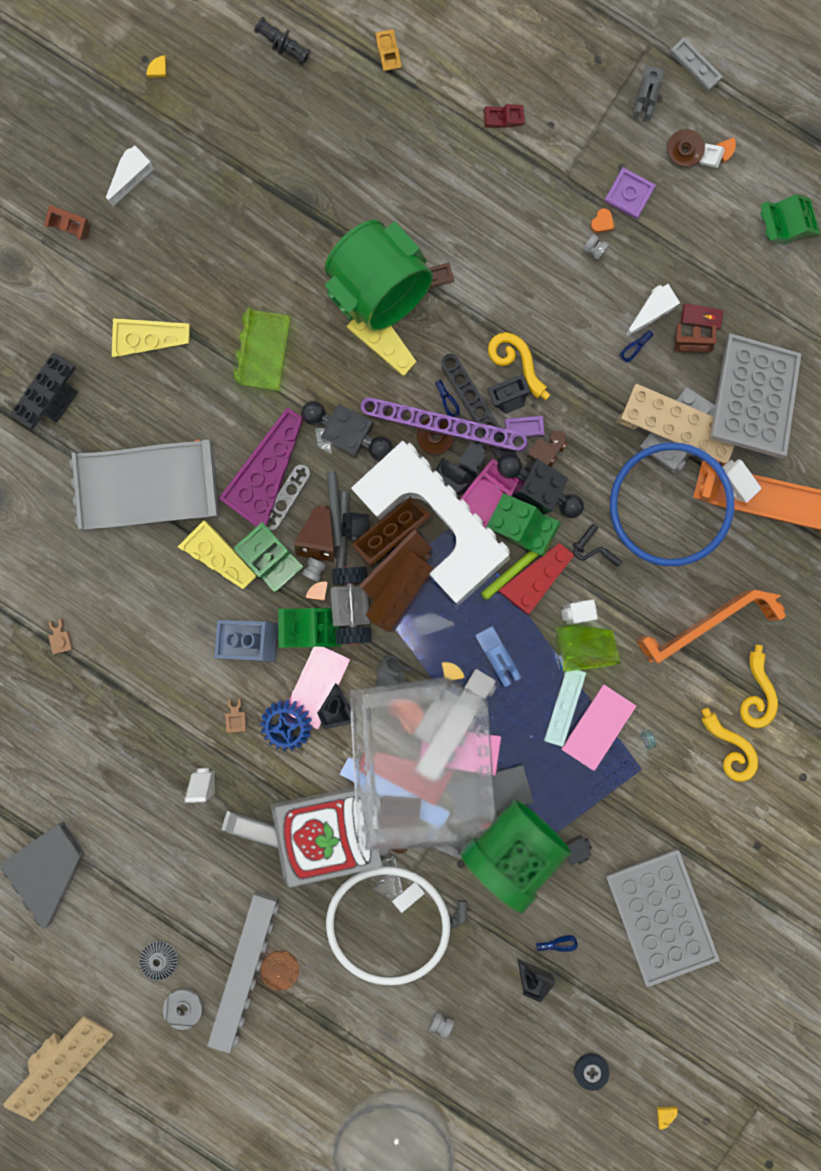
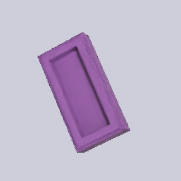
M543 416L504 420L505 429L522 433L525 437L544 436Z

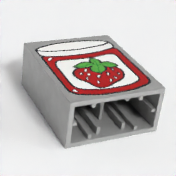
M356 786L271 804L283 879L288 888L382 867L380 856L388 854V844L384 831L376 832L373 817L380 816L381 812L380 800L376 792L369 794L368 788Z

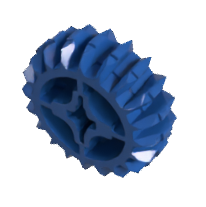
M289 699L285 701V704L282 700H279L277 704L273 702L271 708L267 707L266 713H263L261 717L263 721L260 722V726L264 727L261 733H266L264 740H271L269 746L275 743L276 750L282 746L283 751H286L288 747L293 751L295 746L300 748L302 743H306L307 737L311 735L309 730L313 728V725L309 723L312 721V718L306 717L309 711L303 712V705L300 707L296 706L297 701H294L293 704H290ZM279 713V722L273 725V716ZM297 726H300V734L296 737H293V729H296Z

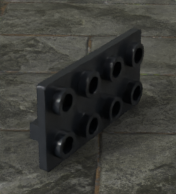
M52 353L40 372L35 376L33 382L25 390L19 402L14 406L10 415L31 430L34 429L43 415L57 423L78 393L66 384L76 367L57 354Z

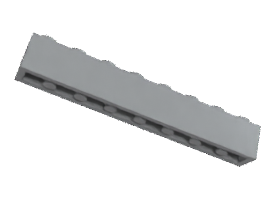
M256 891L253 895L207 1047L230 1054L232 1047L236 1048L240 1036L236 1034L238 1028L242 1029L245 1020L242 1014L244 1009L248 1010L251 998L248 997L249 991L254 990L257 979H254L255 972L260 971L262 960H259L261 952L265 953L268 945L265 939L267 934H271L274 923L271 922L273 915H277L280 904H277L278 897Z

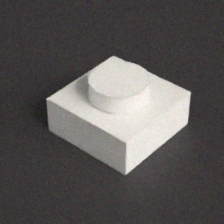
M705 144V152L699 163L718 168L725 149L721 146Z

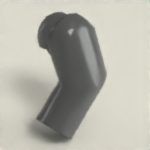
M458 901L457 912L449 918L450 927L457 928L466 921L467 901Z

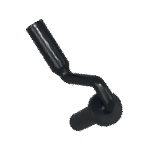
M595 524L589 527L578 543L574 542L572 544L575 548L573 551L575 557L581 561L600 551L615 566L618 567L622 563L618 557L603 547H598L585 556L578 553L584 552L583 547L598 530V526Z

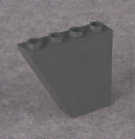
M64 821L0 864L2 873L7 878L9 877L13 883L14 891L21 895L24 906L31 910L34 915V921L43 929L53 922L85 854Z

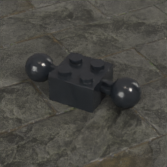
M309 401L302 407L301 416L307 424L318 425L321 423L326 426L321 435L322 441L354 458L357 457L362 446L368 448L371 457L378 461H381L393 450V445L388 438L383 436L372 438L368 436L373 427V421L341 404H338L332 416L326 413L324 406L318 401Z
M505 454L498 460L497 470L502 477L507 479L516 477L519 479L512 493V496L537 507L542 514L553 511L556 503L559 505L560 512L566 518L573 519L582 514L584 510L583 500L575 494L566 496L562 494L568 478L538 458L528 462L525 469L522 468L520 459L514 454Z

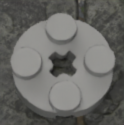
M188 988L172 991L163 1005L165 1020L167 1019L170 1026L178 1030H186L198 1022L203 1012V1004L199 993ZM182 1004L188 1008L184 1014L178 1009Z

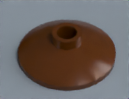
M689 129L675 132L667 144L669 158L673 163L681 167L696 165L702 159L705 152V144L702 137L697 132ZM681 149H686L687 153H683Z
M430 418L424 420L422 425H427L430 422ZM447 420L442 421L440 429H446L449 422ZM419 428L417 430V442L421 449L429 454L444 453L454 442L455 437ZM435 434L440 435L438 440L433 439Z

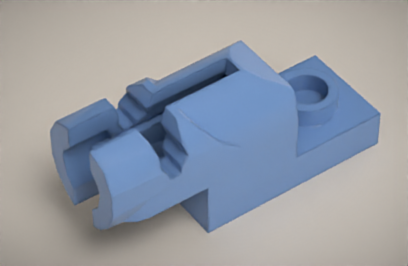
M493 626L475 635L504 687L511 684L505 675L506 671H509L516 681L522 678Z

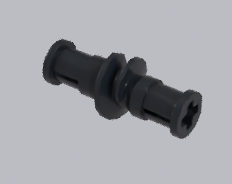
M261 17L256 24L254 32L256 34L260 33L269 42L274 43L272 50L276 51L278 49V54L280 55L285 51L286 54L298 60L301 66L306 62L311 50L303 48L294 39L289 38V30L283 34L277 27L269 24L264 17ZM295 49H296L297 51H299V52H300L301 54H303V55L301 56L300 54H298L297 52H295Z

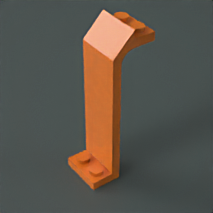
M702 461L693 498L710 505L726 508V494L718 474L707 462ZM752 474L762 489L747 503L737 501L734 498L735 511L820 530L819 534H821V490Z
M758 590L744 591L660 648L653 637L642 636L636 642L649 662L656 661L658 664L751 601H754L759 606L768 621H777L786 617L783 612L785 609L779 601L775 600L781 595Z

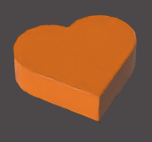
M600 209L596 218L592 220L591 230L593 232L602 233L614 230L612 215L608 209Z

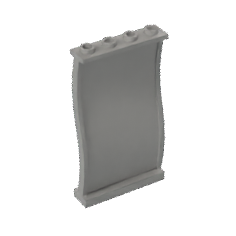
M209 439L115 451L72 453L70 468L73 470L74 477L71 478L72 488L75 489L73 505L77 510L75 525L79 530L87 531L199 518H219L213 444Z

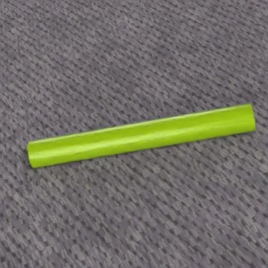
M531 551L526 553L482 591V597L488 600L539 555Z

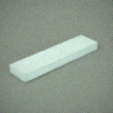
M567 667L544 741L564 746L586 676L585 672Z

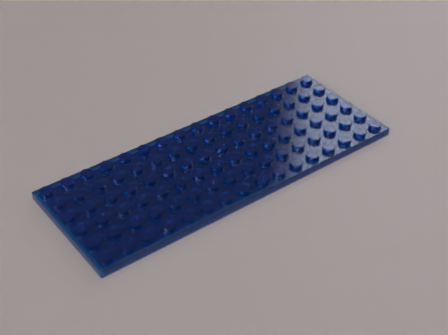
M451 529L429 544L433 550L431 553L433 556L428 563L437 567L452 554L456 547V535ZM496 572L459 606L431 577L396 628V631L439 689L444 684L458 694H461L475 669L496 681L494 685L497 688L492 696L487 695L484 700L487 704L482 713L477 712L474 718L477 721L470 731L501 736L497 764L499 770L524 764L534 803L526 805L557 833L642 770L618 736L595 771L561 750L562 746L544 741L567 667L527 614L498 591L488 600L482 597L481 592L499 578ZM493 626L522 677L516 681L511 673L506 671L505 675L511 683L504 687L475 636ZM442 662H449L458 666L465 678L445 681ZM582 688L565 742L592 702Z

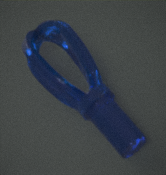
M648 330L642 337L627 345L620 352V358L626 363L630 362L654 334ZM638 345L636 351L630 357L626 358L624 356L628 349Z
M442 380L436 381L435 385L441 394L440 397L442 398L447 415L457 417L460 414L458 403L449 394ZM446 397L456 408L455 414L450 412L446 403Z
M572 935L559 937L550 942L536 943L537 951L556 950L572 952L578 947L577 939ZM574 941L573 946H555L557 943Z

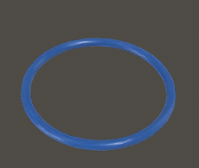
M676 442L661 443L638 452L622 467L611 490L610 515L617 535L632 553L656 565L683 566L706 557L723 541L732 523L734 493L729 477L722 466L711 455L692 445ZM667 450L684 451L703 459L718 474L726 494V514L716 537L701 551L677 559L659 558L638 548L624 532L617 509L620 486L630 469L643 458Z

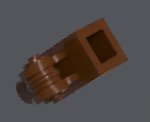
M554 431L550 436L551 444H547L539 438L526 456L532 461L538 458L551 467L557 460L555 455L558 450L562 452L568 445V442L565 440V434L562 431Z

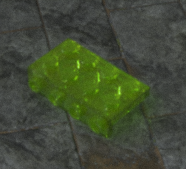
M247 307V312H243L242 323H244V330L240 331L239 342L242 343L241 349H238L236 354V360L239 362L238 368H235L233 373V379H236V383L239 386L272 391L280 390L291 320L290 315L252 310L251 307Z

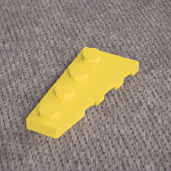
M113 318L112 357L190 344L191 324Z
M353 319L347 325L348 330L403 377L416 364V360L392 326L375 332L371 331L363 321L358 324Z
M206 520L178 546V548L186 551L195 559L200 560L212 570L219 572L223 577L242 589H245L258 576Z

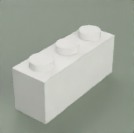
M594 600L563 605L564 609L561 610L562 619L566 621V624L598 619Z

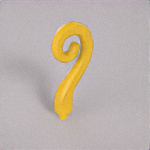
M505 332L495 335L488 344V355L492 362L499 366L511 364L516 356L514 349L511 346H507L505 349L507 357L500 358L497 355V348L501 343H510L515 346L522 357L523 375L530 392L537 399L541 396L546 401L550 394L545 391L547 386L535 375L532 355L526 343L520 337Z
M755 644L754 652L750 651L749 665L754 678L766 694L767 710L761 718H753L748 712L750 705L755 704L757 710L763 712L765 704L758 696H750L741 703L740 715L745 724L758 729L769 725L773 721L778 709V699L775 689L765 673L766 654L762 653L763 645Z
M708 707L702 709L703 717L701 720L706 729L715 737L740 747L747 756V768L742 772H735L731 767L732 762L737 761L740 764H744L745 758L738 752L728 754L723 761L725 774L731 780L737 782L750 780L758 769V757L754 747L742 736L724 728L716 714L711 713Z

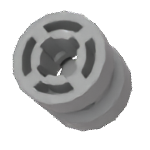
M593 234L583 250L586 253L593 254V257L599 260L609 244L605 241H600L599 237Z
M309 557L307 561L309 567L303 570L302 575L319 582L320 574L325 570L326 564Z
M435 1012L428 1030L433 1033L437 1032L441 1037L447 1039L452 1030L454 1020L450 1018L444 1019L442 1014Z

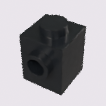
M343 514L341 523L342 537H349V541H356L368 531L369 514Z
M580 834L565 842L572 851L570 857H567L570 865L577 862L582 864L589 860L588 857L592 855L590 852L592 846L588 838L584 839Z

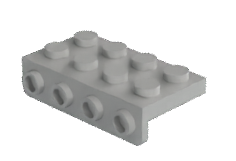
M687 387L676 400L714 416L715 405ZM650 433L640 446V449L644 450L653 445L673 442ZM667 450L651 454L650 456L670 468L672 473L676 474L685 468L686 460L694 455L684 451Z

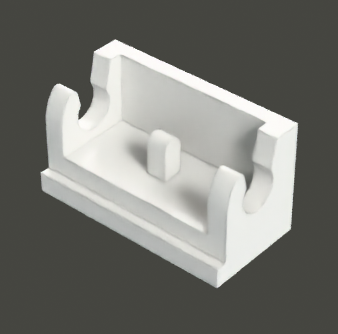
M738 459L736 462L730 460L722 467L729 477L734 498L737 501L747 503L762 489L742 460Z

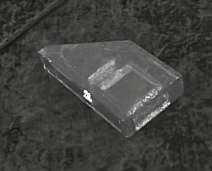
M433 612L414 619L420 637L454 625L452 621Z

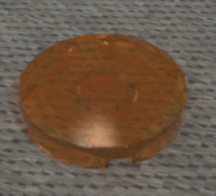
M276 950L269 953L264 958L260 968L262 981L268 988L275 991L290 988L296 982L299 975V965L296 958L284 950Z

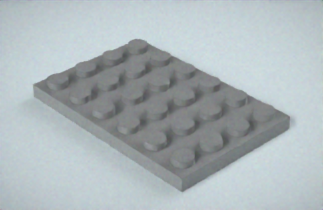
M729 333L726 338L710 439L784 459L787 456L801 353Z
M678 849L605 875L646 987L720 961Z

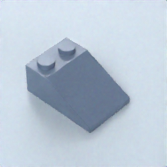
M217 620L214 658L275 662L278 624L263 621Z

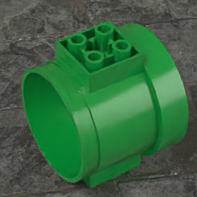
M373 219L363 222L350 230L330 252L325 263V273L330 278L325 284V287L329 290L326 294L350 321L354 319L358 324L363 321L371 331L376 332L396 324L418 305L431 286L433 273L425 265L427 260L420 248L395 221L386 228L380 220Z
M516 799L511 802V805L496 818L479 838L474 837L460 852L463 861L480 882L502 902L519 913H524L538 898V890L560 868L565 859L572 854L568 845L544 820Z

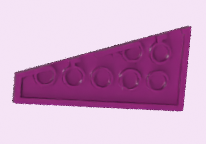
M288 407L219 497L221 501L256 527L262 522L267 527L303 423V418Z

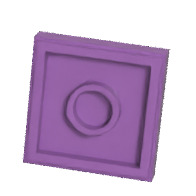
M622 168L604 202L637 220L656 185Z

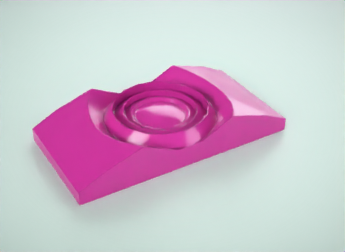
M492 458L460 500L463 499L471 510L469 512L472 515L476 513L484 524L482 526L486 529L503 493L512 496L519 479L516 477L511 479L502 477L497 470V461Z

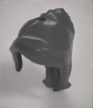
M387 655L383 658L376 671V688L384 697L393 700L411 697L422 699L425 695L424 691L418 686L406 683L403 670L410 671L411 667L403 666L393 655Z

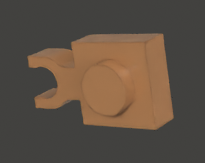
M58 619L59 626L57 628L54 627L53 621L48 622L50 629L54 633L48 636L53 654L73 650L69 631L63 632V619Z
M238 699L236 707H232L231 700H228V707L231 709V713L225 714L226 733L246 732L245 712H239L241 699Z

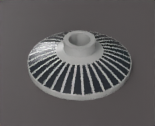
M153 941L147 944L141 951L139 965L142 972L148 978L164 980L170 977L176 970L178 955L174 947L169 943ZM158 959L160 965H155L154 960Z

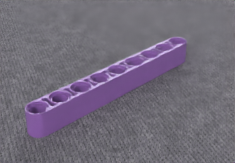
M366 398L361 403L362 412L372 418L515 452H523L528 447L527 438L519 432L374 398ZM374 403L375 409L372 412H368V405ZM392 407L393 414L391 416H386V409ZM411 412V419L404 421V414ZM424 416L430 417V422L427 425H422L421 423ZM447 420L449 422L448 427L444 430L440 429V423ZM461 425H467V431L464 434H459L458 428ZM480 429L486 430V435L483 438H477L476 436L477 431ZM499 433L505 435V439L501 443L495 441V437ZM516 438L524 439L521 447L514 446Z

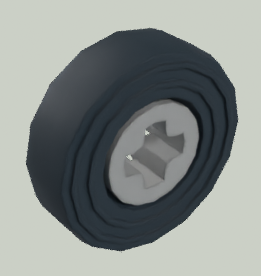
M594 1053L584 1054L575 1064V1078L584 1089L590 1091L599 1090L608 1082L610 1075L609 1067L601 1056ZM591 1068H594L596 1071L593 1077H590L589 1073H587Z

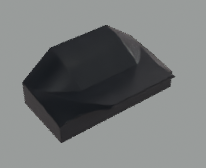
M523 374L487 388L494 407L500 408L505 414L524 407L526 396L530 393Z
M444 458L441 459L435 469L443 478L444 485H450L456 492V495L464 494L475 478Z

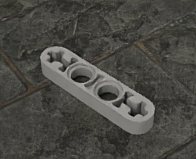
M296 466L278 493L273 510L282 516L281 518L278 516L275 518V526L271 525L268 527L269 523L267 524V528L270 531H275L280 527L311 475L307 466ZM303 469H305L306 477L302 476L299 480V482L302 483L301 486H299L296 482L291 481L292 478H295V480H297V478L299 477L297 473L298 470L302 471ZM289 485L297 487V492L294 495L287 494L286 489ZM279 501L287 503V508L284 511L277 510L276 505ZM271 513L269 519H272L275 514Z

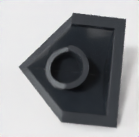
M335 682L317 712L324 729L356 722L350 704Z
M517 958L523 987L522 995L541 1002L555 985L553 975Z

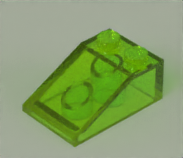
M580 625L556 627V644L563 672L621 664L613 630Z

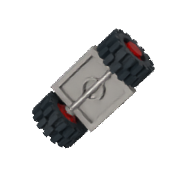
M366 567L332 569V585H346V587L331 588L333 626L351 627L335 629L336 645L371 642L370 627H357V625L370 624V619L365 616L369 610L368 595L360 586H354V584H361L367 578Z

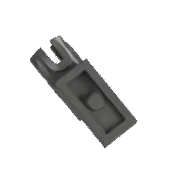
M646 65L633 112L635 119L638 120L639 114L643 110L645 111L643 121L651 120L664 70Z

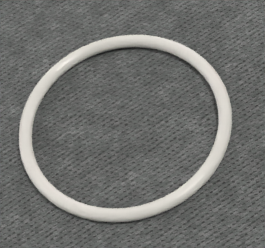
M379 867L359 872L349 878L336 891L327 911L326 931L329 944L336 958L352 974L374 984L401 985L421 978L440 961L449 942L450 919L442 897L427 880L416 873L402 868ZM396 875L412 880L431 895L439 908L442 918V937L439 947L430 961L413 973L399 977H381L369 974L352 964L343 954L336 941L334 916L338 903L348 889L368 877Z

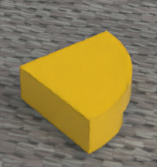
M165 56L157 57L149 64L147 69L148 78L167 77Z
M442 662L445 681L465 678L458 666L453 663Z
M676 1106L657 1107L659 1130L667 1128L677 1117L678 1109Z

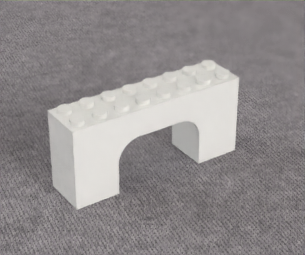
M402 441L351 489L379 520H382L410 496L413 499L424 501L456 535V547L452 554L437 566L430 575L459 606L510 559L509 549L503 542L498 543L496 541V535L489 527L485 529L482 526L484 525L483 521L476 513L472 515L469 512L471 511L470 507L463 499L460 501L457 499L458 496L450 485H444L445 482L437 471H431L432 468L424 457H418L419 454L411 443L406 444Z

